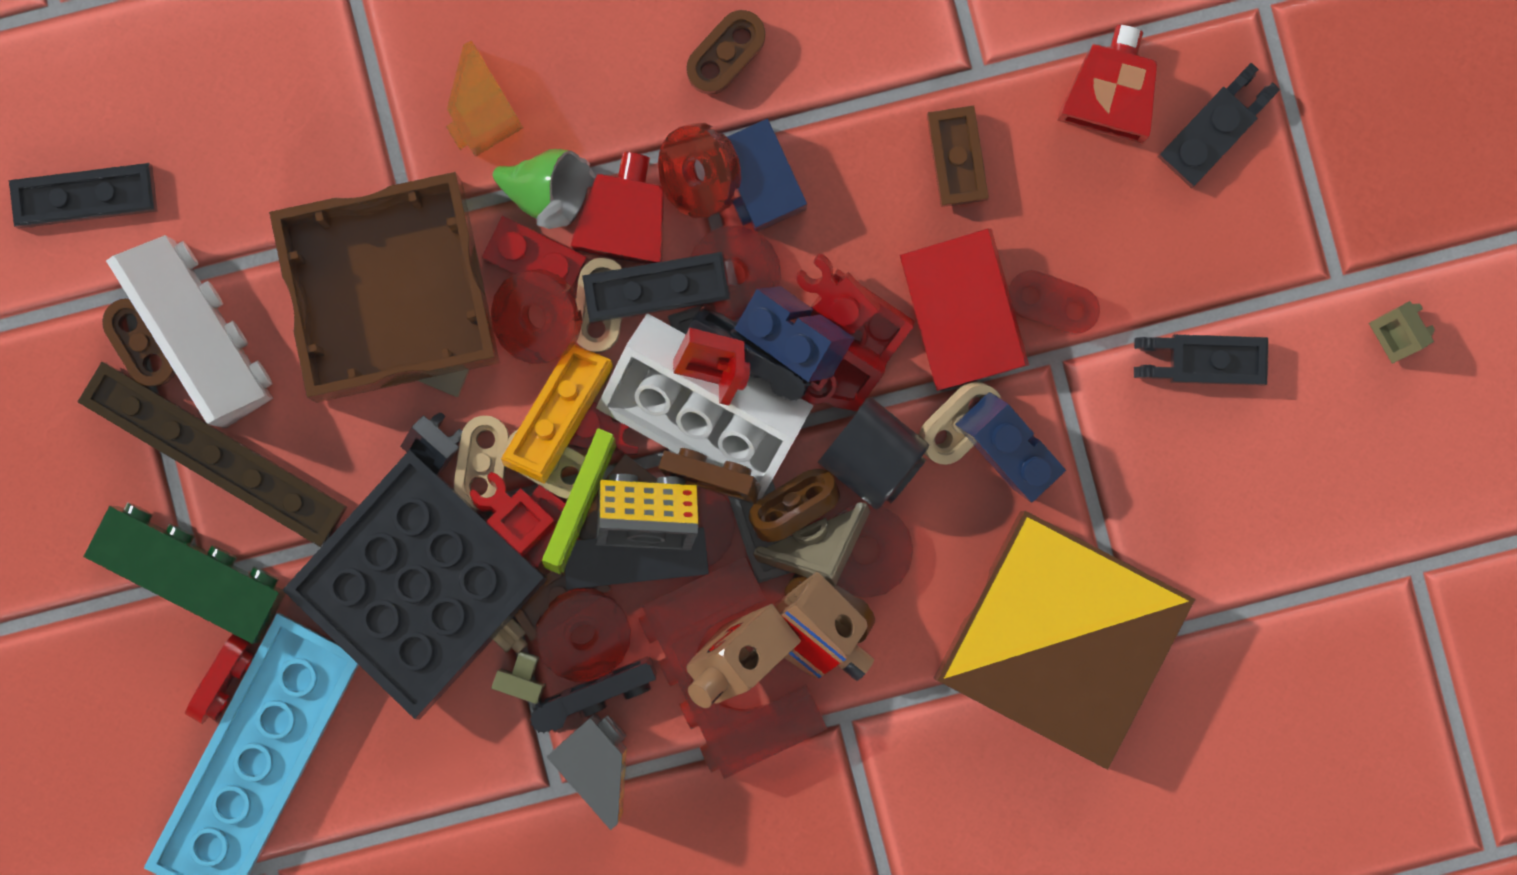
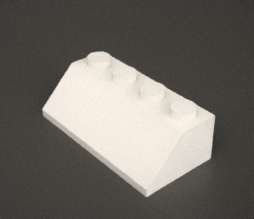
M164 235L116 254L106 260L207 424L227 428L273 399L267 389L273 384L271 378L258 360L251 363L242 349L248 345L245 336L233 320L229 323L225 322L217 309L223 305L220 296L209 281L202 284L193 268L199 265L198 261L184 241L177 244L175 240Z
M647 313L627 343L596 409L677 454L680 448H687L706 455V462L723 467L725 461H731L752 470L750 476H754L761 485L757 498L761 499L813 405L800 398L797 401L785 400L784 396L780 397L773 393L769 381L762 377L753 378L750 376L743 391L737 390L729 406L719 404V384L673 373V359L685 334Z

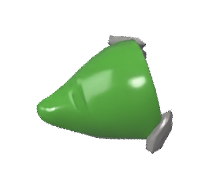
M549 149L517 165L498 166L492 173L495 182L523 212L536 218L538 226L547 229L571 224L578 216L588 187L593 186L595 181L590 163L573 151L564 149Z

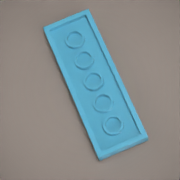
M281 613L276 614L148 858L144 869L156 875H250L359 666L336 642Z

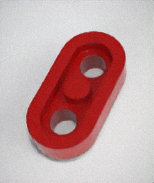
M234 634L228 638L191 698L185 715L201 724L209 717L215 721L219 718L230 699V696L225 691L234 677L240 680L245 675L255 656L249 652L252 643Z

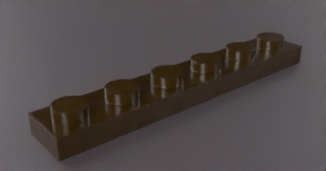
M106 362L100 363L77 401L319 547H322L329 539L347 509V506L207 424L148 387L136 382L133 378Z

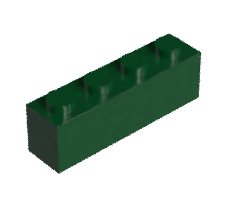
M127 502L124 508L120 506L108 507L83 556L84 558L252 644L262 641L286 595L282 589L276 587L279 581L277 577L257 567H253L249 573L235 566L234 563L237 557L214 545H211L209 551H206L192 544L195 536L178 526L169 524L165 530L151 523L150 520L153 514L135 504Z

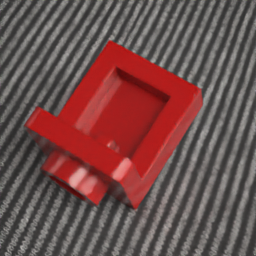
M689 328L673 359V373L719 384V404L729 406L737 390L743 391L750 375V363L745 362L744 341Z

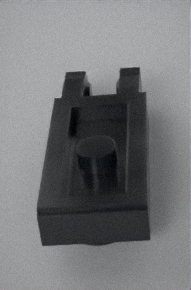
M1252 63L1227 88L1223 86L1158 156L1191 189L1258 119L1256 115L1280 90L1272 82L1269 86H1265L1256 96V100L1246 108L1234 95L1242 87H1246L1256 76V72L1259 69Z
M706 305L700 308L691 321L685 335L689 328H694L744 341L745 362L750 363V377H762L769 381L773 393L780 397L784 396L785 400L797 401L805 395L812 381H806L734 329L737 325L736 322Z
M1174 334L1172 338L1136 337L1134 340V348L1144 352L1171 350V367L1140 365L1139 367H1134V378L1170 379V383L1267 385V337Z
M644 657L563 690L560 693L545 698V701L540 700V703L535 704L536 707H533V712L530 714L532 717L529 720L532 722L533 730L536 729L538 733L543 732V734L545 732L550 733L552 729L555 731L563 728L565 720L570 714L579 711L581 717H586L607 707L605 700L623 693L625 699H631L651 689L649 682L656 680L657 676L651 657Z

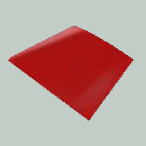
M837 268L833 275L837 280H840L845 273ZM863 286L881 305L879 311L851 335L854 337V340L832 378L812 381L801 399L809 404L828 403L835 408L858 411L884 375L887 362L914 327L915 321ZM813 310L810 316L819 314L815 310Z

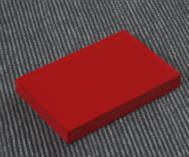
M987 228L900 255L937 391L1029 366L992 229Z

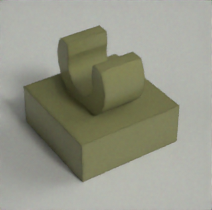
M1409 301L1369 323L1392 364L1422 350L1434 342L1431 336L1434 334L1435 328L1433 325L1426 328L1418 315V312L1423 309L1421 304H1412Z
M523 651L519 652L513 672L502 668L497 670L491 689L535 704L539 703L546 683L532 678L540 657Z

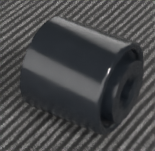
M870 397L817 463L874 509H880L886 501L891 504L923 466L926 459L922 456L928 450L929 444Z

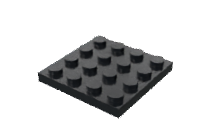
M409 450L284 587L283 591L414 719L420 720L548 578L487 524V520L414 451Z

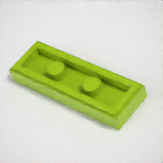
M598 428L543 556V565L548 570L558 574L565 570L599 489L600 480L603 479L616 448L615 438L609 432Z

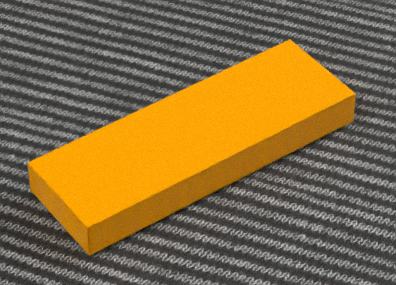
M570 342L501 458L503 465L545 484L612 371V361Z

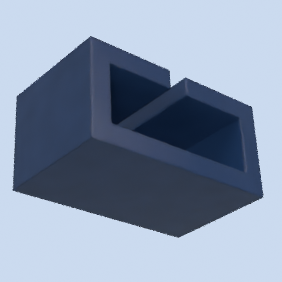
M768 118L716 142L719 154L712 157V160L722 182L725 183L731 180L735 186L739 197L731 201L743 226L751 223L755 233L807 210V202Z
M782 286L756 289L734 328L808 382L832 378L854 340L853 336L823 315L810 316L814 309Z
M991 392L987 393L955 424L1008 485L1031 503L1066 471L1047 447L1033 436V431L1012 407Z

